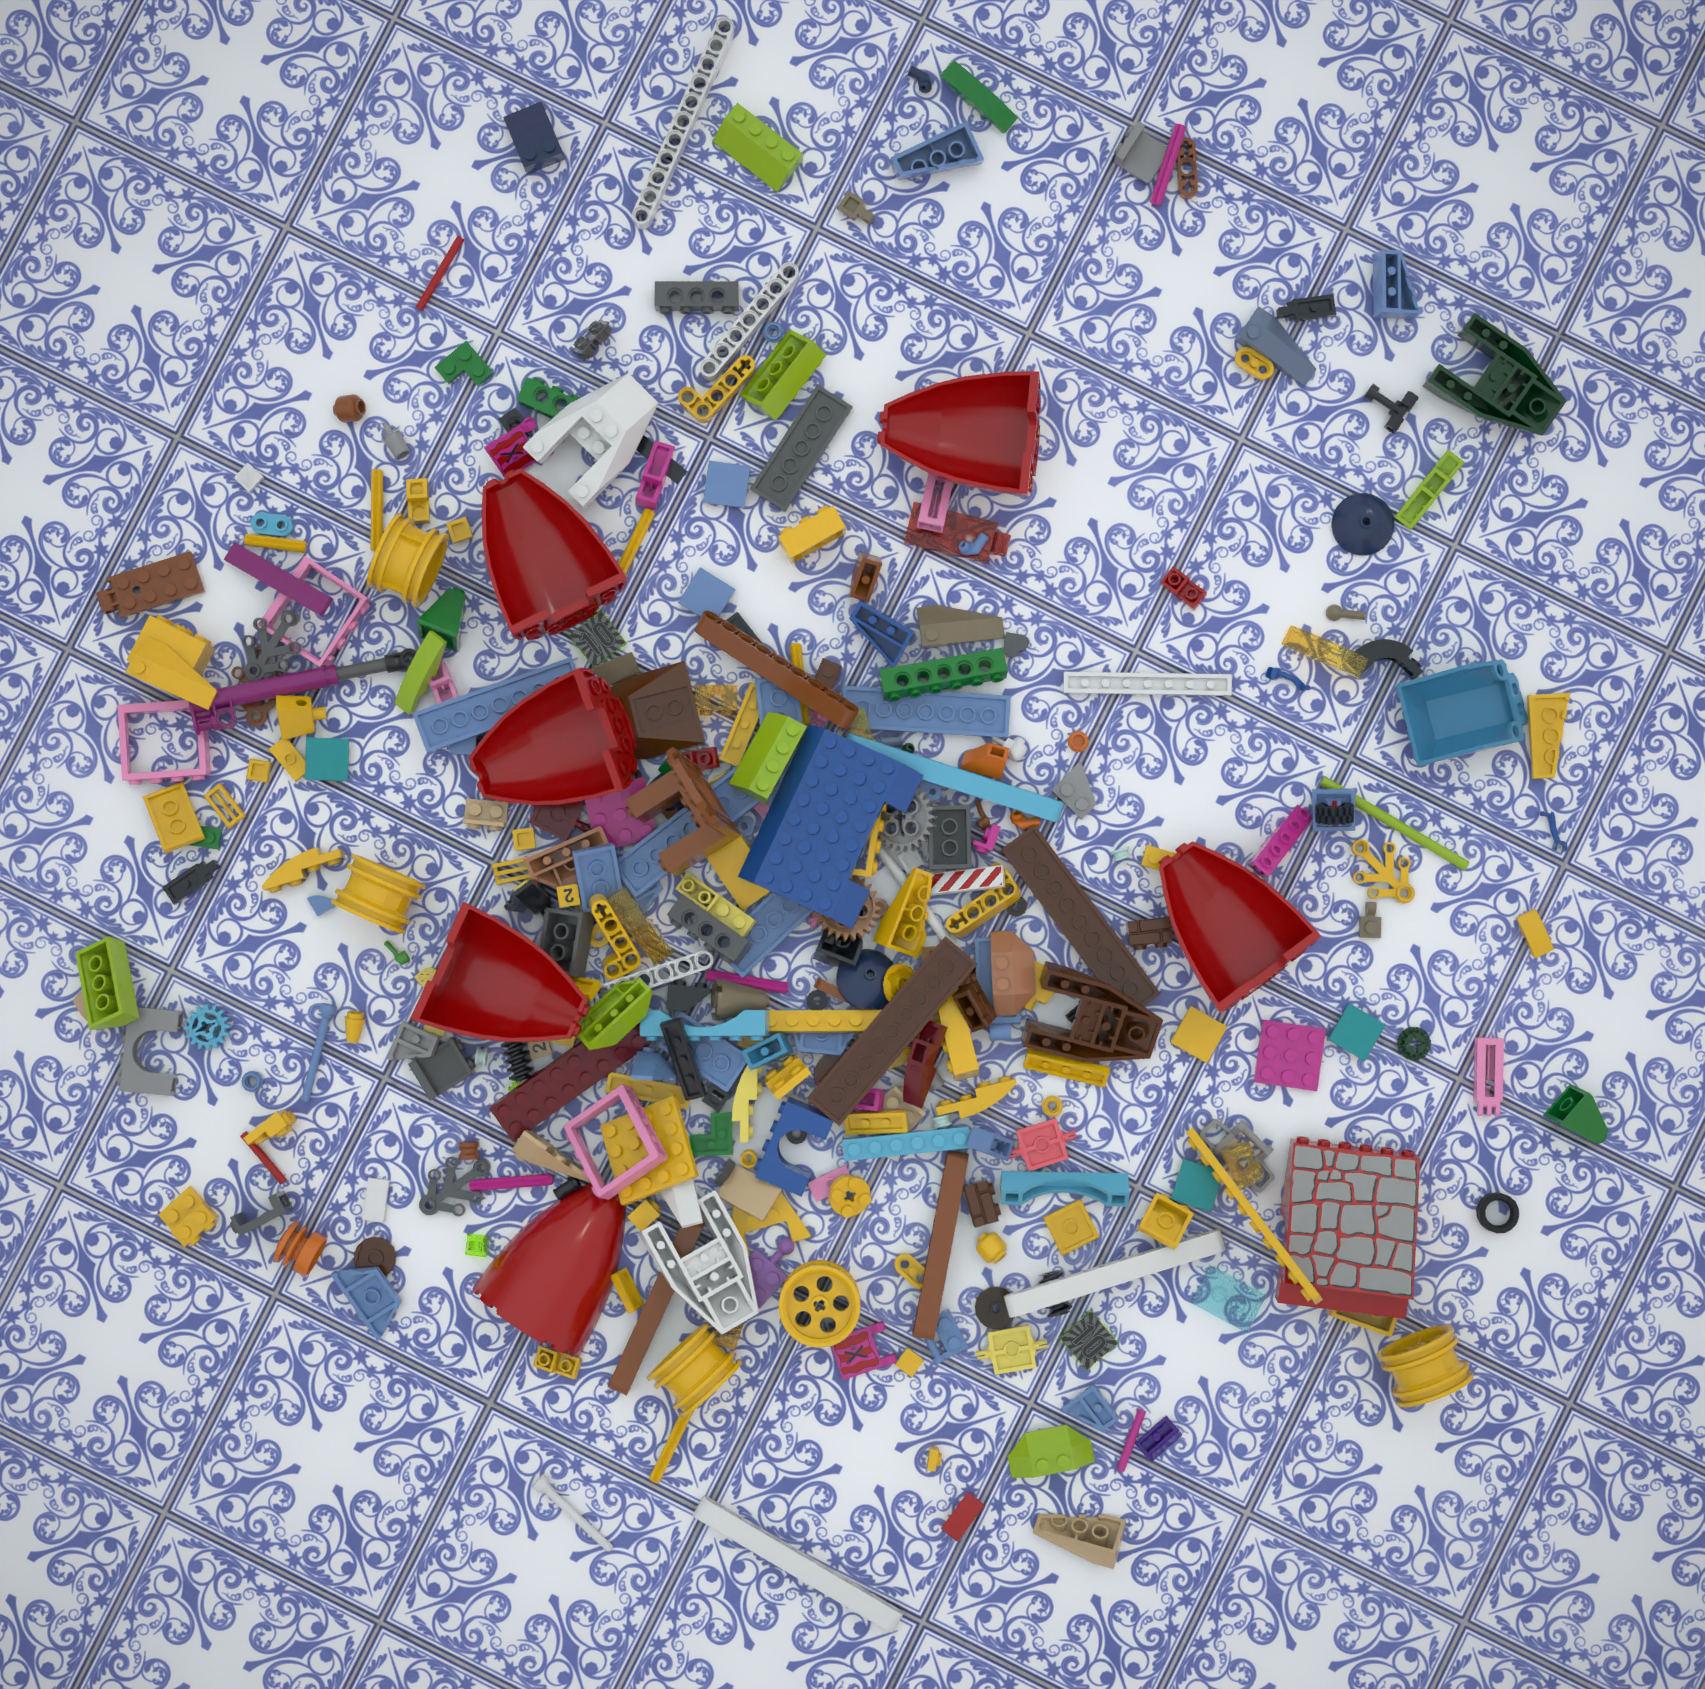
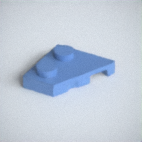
M1092 1384L1061 1406L1063 1412H1068L1078 1417L1079 1420L1091 1424L1102 1432L1120 1418L1095 1384Z

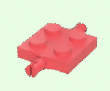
M1056 1118L1015 1130L1018 1138V1148L1011 1150L1010 1154L1012 1155L1009 1156V1160L1021 1156L1025 1160L1028 1171L1069 1159L1066 1151V1141L1078 1138L1076 1131L1063 1133L1059 1129Z

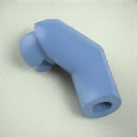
M980 532L974 542L962 541L959 544V550L963 555L978 554L989 537Z

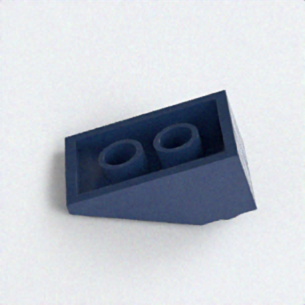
M542 102L503 117L527 175L565 160Z

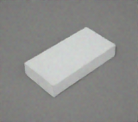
M368 1178L362 1220L384 1222L390 1180Z

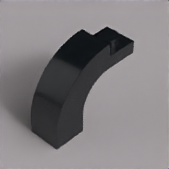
M1389 639L1366 643L1345 660L1359 675L1363 674L1377 660L1393 661L1412 679L1417 678L1423 672L1420 669V663L1414 658L1410 659L1408 657L1413 652L1410 647Z

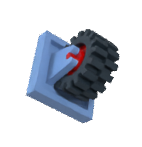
M1355 788L1312 789L1313 832L1355 831Z

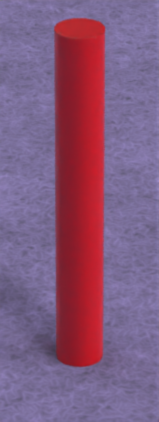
M245 1131L240 1137L243 1139L249 1133ZM255 1143L248 1145L279 1184H283L287 1178L261 1147Z

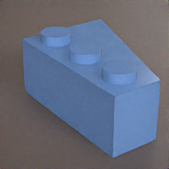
M1380 250L1373 255L1374 318L1414 319L1422 314L1415 298V289H1412L1408 277L1410 274L1402 250Z

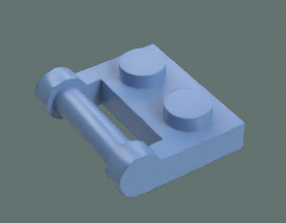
M947 1309L939 1313L936 1331L946 1351L940 1353L934 1340L924 1339L933 1356L932 1360L935 1365L968 1348L950 1310Z

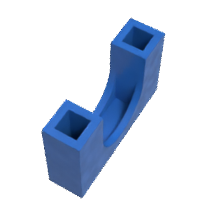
M789 1096L787 1102L782 1101L777 1113H780L781 1116L779 1121L774 1120L770 1129L773 1135L771 1140L766 1139L762 1148L765 1154L763 1159L758 1157L754 1170H757L756 1178L802 1197L812 1172L786 1161L780 1152L779 1141L786 1133L795 1130L805 1131L826 1140L833 1121L820 1109Z

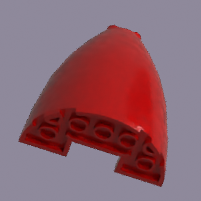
M1019 371L964 376L939 382L908 393L884 404V411H881L879 416V423L883 424V429L881 432H878L877 443L921 470L955 484L995 493L1030 497L1034 487V478L1032 476H1036L1040 440V418L1038 417V414H1041L1040 390H1038L1041 388L1039 371Z
M520 468L507 472L505 474L506 478L503 480L492 479L483 486L481 512L482 539L487 570L508 628L515 639L521 640L523 637H526L529 641L539 639L545 633H548L549 636L555 635L597 614V610L602 604L607 606L617 598L615 593L625 588L627 577L610 550L587 520L555 491Z
M578 668L549 682L525 697L503 715L468 757L472 772L477 773L479 777L477 788L481 792L482 797L527 805H560L594 799L628 788L633 782L632 774L637 770V759L633 753V749L637 748L626 710L619 697L614 698L610 692L611 686L603 677H596L591 669Z
M1192 841L1188 845L1183 843L1176 848L1177 854L1170 857L1167 855L1159 861L1163 895L1179 946L1200 985L1220 1014L1234 1007L1240 999L1244 1000L1284 970L1290 961H1295L1308 947H1311L1321 938V935L1307 919L1269 883L1246 867L1214 850Z
M463 902L445 940L448 945L432 981L427 980L410 1019L443 1031L490 1041L542 1042L569 1039L573 1036L578 1037L582 1028L579 1025L582 1017L586 1018L590 1006L587 1005L586 996L569 975L528 937L494 916Z
M590 1182L580 1187L577 1192L573 1191L562 1200H558L543 1210L520 1229L492 1260L472 1288L475 1294H481L479 1299L486 1306L497 1308L496 1314L542 1344L551 1343L550 1347L560 1353L565 1354V1352L570 1351L569 1355L572 1357H579L612 1291L613 1282L611 1275L618 1270L625 1232L627 1205H621L618 1194L609 1200L597 1197L592 1191L593 1185Z

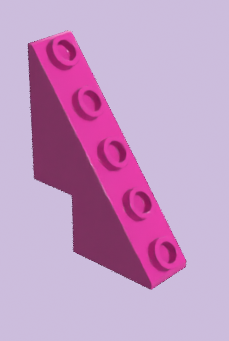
M1297 805L1264 841L1261 849L1247 865L1262 878L1269 877L1312 821L1309 811Z

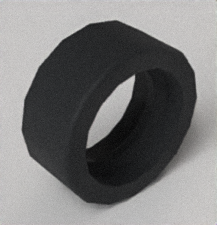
M1495 1192L1485 1195L1479 1201L1476 1214L1480 1225L1486 1230L1497 1234L1506 1233L1517 1224L1519 1208L1516 1201L1510 1196ZM1493 1201H1503L1510 1209L1509 1219L1502 1225H1493L1486 1218V1208Z

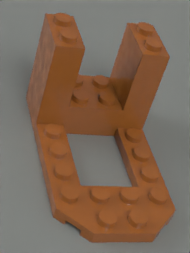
M672 747L666 751L668 756L666 760L672 770L627 798L625 801L628 806L625 808L632 818L634 817L636 820L644 823L680 800L685 808L692 811L691 818L699 828L658 853L661 859L658 863L663 871L678 876L741 835L699 766Z

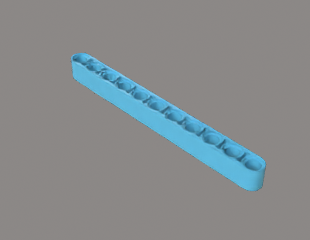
M847 732V739L909 766L923 774V780L1056 823L1059 822L1065 804L1062 801Z

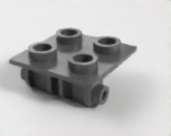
M603 320L593 321L587 328L589 332L584 337L580 336L573 345L575 347L572 351L579 353L578 356L583 361L590 359L596 352L590 345L598 350L593 341L595 340L599 345H602V342H605L611 335L612 329L608 326L609 322Z

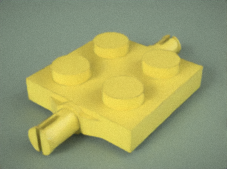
M1029 1324L988 1331V1350L976 1351L977 1360L990 1358L995 1375L1037 1368L1035 1361L1036 1350L1048 1348L1047 1339L1034 1341L1030 1333Z

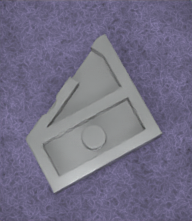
M1080 761L1051 790L1081 820L1096 805Z
M401 1021L387 1059L400 1060L434 1057L441 1037L408 1022Z

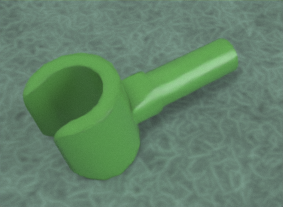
M388 940L384 943L399 964L403 965L410 961L405 950L398 953Z

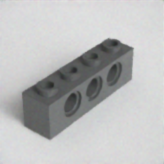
M655 281V310L659 311L660 314H671L672 311H680L681 314H692L693 311H701L702 314H713L714 311H722L723 314H734V311H739L738 281ZM679 294L682 297L679 302L675 303L670 300L673 295ZM695 294H699L703 297L702 300L697 303L693 302L691 298ZM720 294L724 298L721 302L716 303L712 300L713 296Z
M682 894L667 914L672 919L670 921L671 924L678 929H681L682 926L686 928L688 936L695 941L699 938L703 940L705 948L713 953L715 950L722 954L720 958L728 964H731L733 961L738 965L753 945ZM691 915H696V921L693 924H688V918ZM713 927L712 934L704 936L705 929ZM729 938V945L721 948L722 940Z

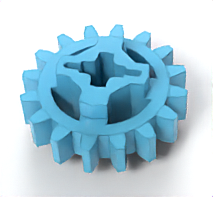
M205 1004L204 1010L201 1006H197V1013L194 1011L189 1012L192 1018L185 1019L189 1026L184 1027V1030H189L186 1038L192 1037L191 1045L198 1043V1049H202L205 1045L206 1050H211L212 1045L215 1049L219 1048L218 1042L226 1043L224 1036L231 1035L227 1032V1028H231L232 1025L226 1023L230 1017L223 1016L225 1010L218 1012V1006L214 1005L210 1009V1005ZM207 1013L215 1015L217 1019H211ZM198 1019L199 1022L197 1027L195 1028V1022ZM207 1024H214L209 1028V1031H201ZM221 1026V1031H220V1034H219V1036H218L217 1032H218L219 1027ZM198 1036H205L209 1042L201 1040Z

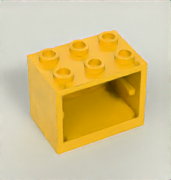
M149 615L127 661L130 662L137 649L148 637H151L170 646L202 676L216 649L210 646L212 641L196 633L193 637L191 636L193 634L192 631L178 624L173 627L174 622L160 615H157L156 618Z

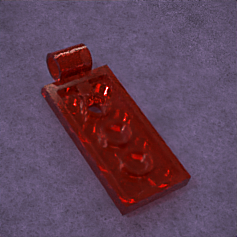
M913 503L904 544L989 564L990 553L998 556L1007 555L1011 535L995 532L999 523L947 510L942 533L917 528L921 503ZM980 532L989 537L978 554L963 555L959 550V544L962 541L968 542L965 538L968 534L974 537L971 542L976 540Z

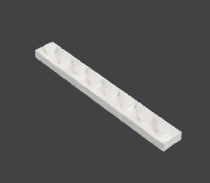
M1063 672V693L1231 696L1232 674Z

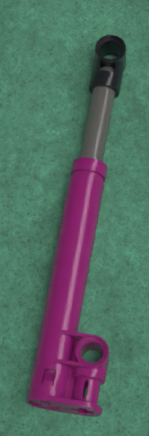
M407 648L402 652L384 655V658L337 668L334 664L327 667H319L217 688L218 692L209 710L189 702L195 733L200 735L201 731L210 729L216 731L234 728L237 723L235 706L272 699L279 695L287 696L329 687L330 685L335 686L339 685L341 680L384 671L392 673L408 670L410 664L405 663L404 659L407 655L415 656L416 651ZM224 714L231 715V721L227 724L221 722Z

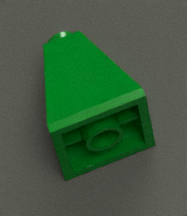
M457 587L449 588L418 618L417 627L420 638L425 639L428 632L432 630L447 642L445 648L455 652L459 651L466 601L465 592Z
M1572 1084L1564 1090L1543 1115L1545 1118L1596 1144L1604 1142L1609 1132L1593 1096Z

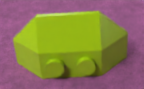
M640 977L616 984L590 1008L586 1018H583L578 1038L589 1050L616 1045L646 1017L653 991Z
M1066 1424L1025 1432L1007 1456L1012 1478L1040 1477L1075 1470L1095 1462L1091 1440Z

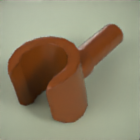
M976 800L975 804L981 816L976 822L983 831L990 826V820L985 815L980 800Z

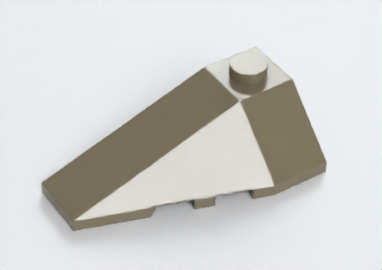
M941 605L916 608L922 649L1005 638L1002 617Z

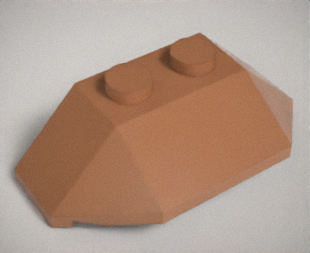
M599 826L523 860L533 880L554 888L576 884L577 878L572 851L604 845L609 842L602 826Z
M1013 931L991 932L994 1011L997 1016L1017 1015L1036 994L1034 950Z

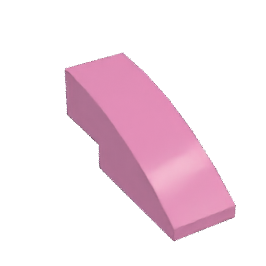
M442 656L437 675L431 677L429 682L438 704L459 697Z

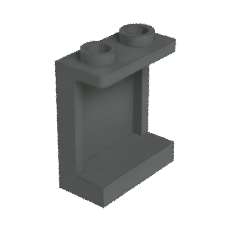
M451 1037L439 1045L434 1057L418 1058L408 1064L429 1100L436 1098L476 1073L474 1070L476 1065L470 1056L467 1058L463 1050H465V1047L459 1038L456 1040L455 1037Z
M280 1191L268 1197L274 1209L250 1222L247 1221L243 1212L231 1216L232 1222H230V1226L233 1232L242 1236L294 1209L285 1191Z

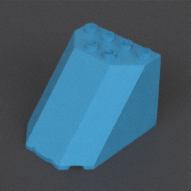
M1503 659L1462 665L1396 684L1398 689L1397 696L1401 701L1403 709L1402 716L1407 724V735L1412 744L1413 758L1417 766L1524 740L1525 734L1522 727L1527 725L1528 717L1524 708L1519 682L1514 673L1508 672L1507 664Z

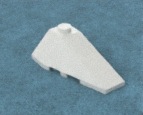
M694 1179L660 1192L682 1228L703 1223Z

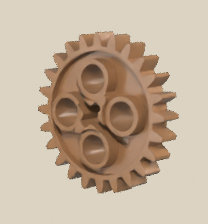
M854 876L853 879H849L868 890H870L872 887V884H869L867 886L864 885L865 878L862 879L860 882L857 881V876ZM877 891L869 893L862 908L866 915L858 916L853 929L840 925L817 912H813L812 915L819 917L816 920V924H823L821 932L826 929L829 930L828 937L835 934V940L837 941L840 936H843V941L846 942L850 936L851 940L855 941L856 935L862 939L864 936L863 931L869 934L871 932L869 926L873 928L876 926L873 920L879 919L880 916L876 913L880 912L881 907L875 905L880 902V899H874Z

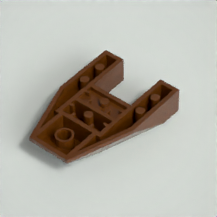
M1045 961L1039 979L1041 988L1079 998L1080 1002L1071 1030L1026 1019L1021 1035L1023 1047L1081 1062L1151 1058L1163 1023L1161 1017L1108 983L1067 966Z

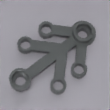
M286 610L281 614V623L270 640H268L266 619H254L253 627L258 631L262 651L258 659L254 647L256 644L255 637L245 635L241 640L242 645L247 650L249 662L246 664L244 671L249 680H261L264 678L265 673L285 672L289 670L290 662L287 659H279L276 663L272 664L265 663L272 656L288 653L298 654L301 652V644L296 641L290 642L288 645L276 647L287 629L299 623V615L296 611ZM288 614L292 618L290 622L286 621V616ZM259 620L263 622V626L261 628H259L257 625V622ZM248 637L252 640V643L250 645L246 644V639ZM293 644L297 645L296 652L291 649ZM282 661L286 663L285 669L280 667ZM253 667H256L258 670L255 675L252 673Z
M454 1156L448 1157L445 1161L447 1170L444 1187L437 1195V1182L441 1178V1172L438 1169L430 1170L428 1172L429 1186L427 1195L423 1196L419 1201L421 1212L425 1215H434L438 1211L453 1213L458 1217L462 1216L466 1211L465 1206L462 1203L455 1205L443 1203L442 1201L447 1197L469 1200L473 1204H479L483 1200V1195L480 1191L468 1192L458 1189L477 1176L487 1175L491 1170L490 1162L486 1159L477 1160L472 1170L453 1183L455 1169L459 1161ZM450 1159L455 1160L456 1164L454 1167L449 1166L448 1161ZM479 1164H483L485 1166V1170L483 1172H480L478 1170ZM433 1171L438 1173L437 1179L431 1177ZM473 1194H478L480 1200L474 1201ZM427 1201H431L433 1203V1207L431 1209H428L426 1207ZM456 1206L462 1207L463 1211L461 1214L455 1211Z

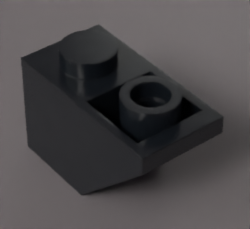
M674 980V984L668 985L666 1009L687 1012L711 993V988H707V984L704 983L686 986V981Z

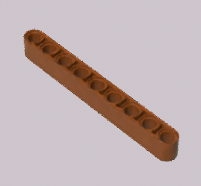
M704 611L694 629L699 636L837 726L844 729L850 728L859 712V708L855 704L711 611Z
M947 1150L922 1279L923 1286L920 1290L915 1316L913 1337L934 1340L969 1153Z
M704 1222L685 1228L680 1226L672 1243L680 1259L693 1251L705 1225ZM661 1271L608 1384V1388L626 1396L674 1293V1290L670 1287Z

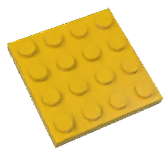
M676 1096L668 1097L643 1108L669 1159L618 1193L621 1205L623 1206L699 1177ZM629 1114L600 1125L614 1179L649 1156Z

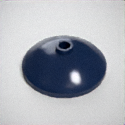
M1368 493L1353 494L1345 498L1336 507L1331 521L1332 533L1338 545L1345 551L1359 556L1372 555L1389 543L1394 532V517L1389 506L1381 498ZM1367 519L1369 521V525H1364L1362 523V520Z
M862 949L855 967L839 966L837 969L836 984L841 996L850 1005L862 1010H875L884 1007L889 1002L884 994V976L894 963L879 951ZM867 972H871L873 977L867 976Z

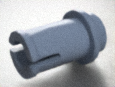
M901 733L885 737L879 735V738H876V742L892 747H903Z

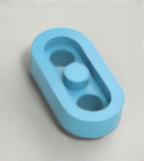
M257 513L251 519V528L260 535L287 537L294 530L293 521L285 515ZM264 520V525L259 527L258 521ZM285 522L283 529H279V523Z

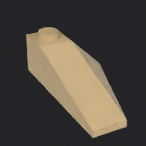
M525 1130L512 1149L515 1152L514 1156L523 1163L528 1161L529 1163L591 1183L590 1179L584 1175L583 1167L533 1130Z
M1038 1514L1033 1534L1093 1564L1114 1569L1120 1551L1126 1520L1106 1514H1098V1517H1086V1514H1078V1517H1066L1064 1514Z

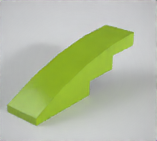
M1447 449L1395 515V518L1411 530L1465 462Z
M432 630L428 632L417 650L395 700V704L408 715L416 711L419 698L426 694L431 677L437 675L447 642Z

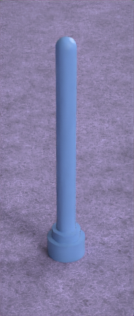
M320 1004L319 1012H321L320 1016L322 1018L301 1097L303 1103H308L310 1100L329 1021L337 1011V1006Z

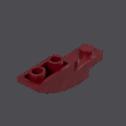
M929 1021L924 1026L920 1038H914L905 1070L903 1102L922 1109L937 1070L933 1065L948 1027Z

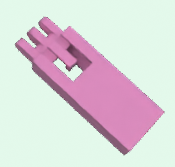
M928 473L917 528L943 532L953 482ZM935 481H937V490H941L942 482H944L942 495L938 494V491L933 493Z
M1474 1038L1473 1101H1477V1116H1483V1108H1485L1486 1116H1491L1492 1108H1494V1116H1500V1102H1503L1504 1038ZM1485 1080H1494L1493 1094H1490L1491 1086H1485Z

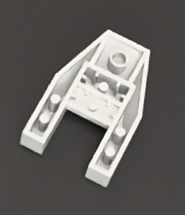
M628 373L567 405L537 431L523 448L537 462L542 464L571 434L597 460L568 491L583 507L587 508L630 464L659 403Z
M714 1190L698 1199L702 1219L714 1239L680 1259L660 1221L638 1234L670 1287L722 1335L757 1315L759 1311L747 1247L719 1195Z

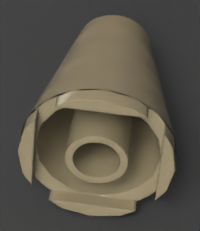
M720 978L714 979L716 984H712L711 1007L715 1008V1013H711L713 1020L719 1021L734 1018L744 1010H765L766 1007H769L770 998L769 995H766L765 990Z

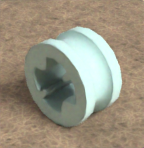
M1129 846L1111 852V854L1115 855L1114 862L1132 856L1128 852Z
M477 1046L475 1065L479 1063L483 1064V1066L487 1065L489 1048L481 1049V1047Z
M950 1114L932 1117V1121L935 1122L933 1127L939 1128L951 1125L952 1122L948 1119Z

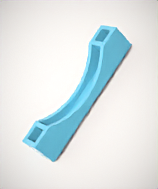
M744 1010L735 1018L710 1027L683 1025L689 1041H700V1037H708V1041H721V1037H729V1041H742V1037H750V1041H763V1037H769V1011ZM648 1011L646 1017L640 1021V1036L646 1037V1041H659V1038L664 1037L660 1023L673 1018L664 1011Z
M969 1126L843 1138L844 1161L969 1148L966 1147L970 1134Z
M1001 1171V1204L1022 1205L1041 1195L1064 1192L1090 1197L1105 1206L1128 1207L1130 1195L1128 1173Z

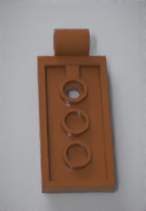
M189 551L107 577L106 580L110 583L111 589L99 591L96 593L103 614L119 610V618H124L203 593L205 589L193 554ZM135 587L141 588V592L139 594L133 593V589Z

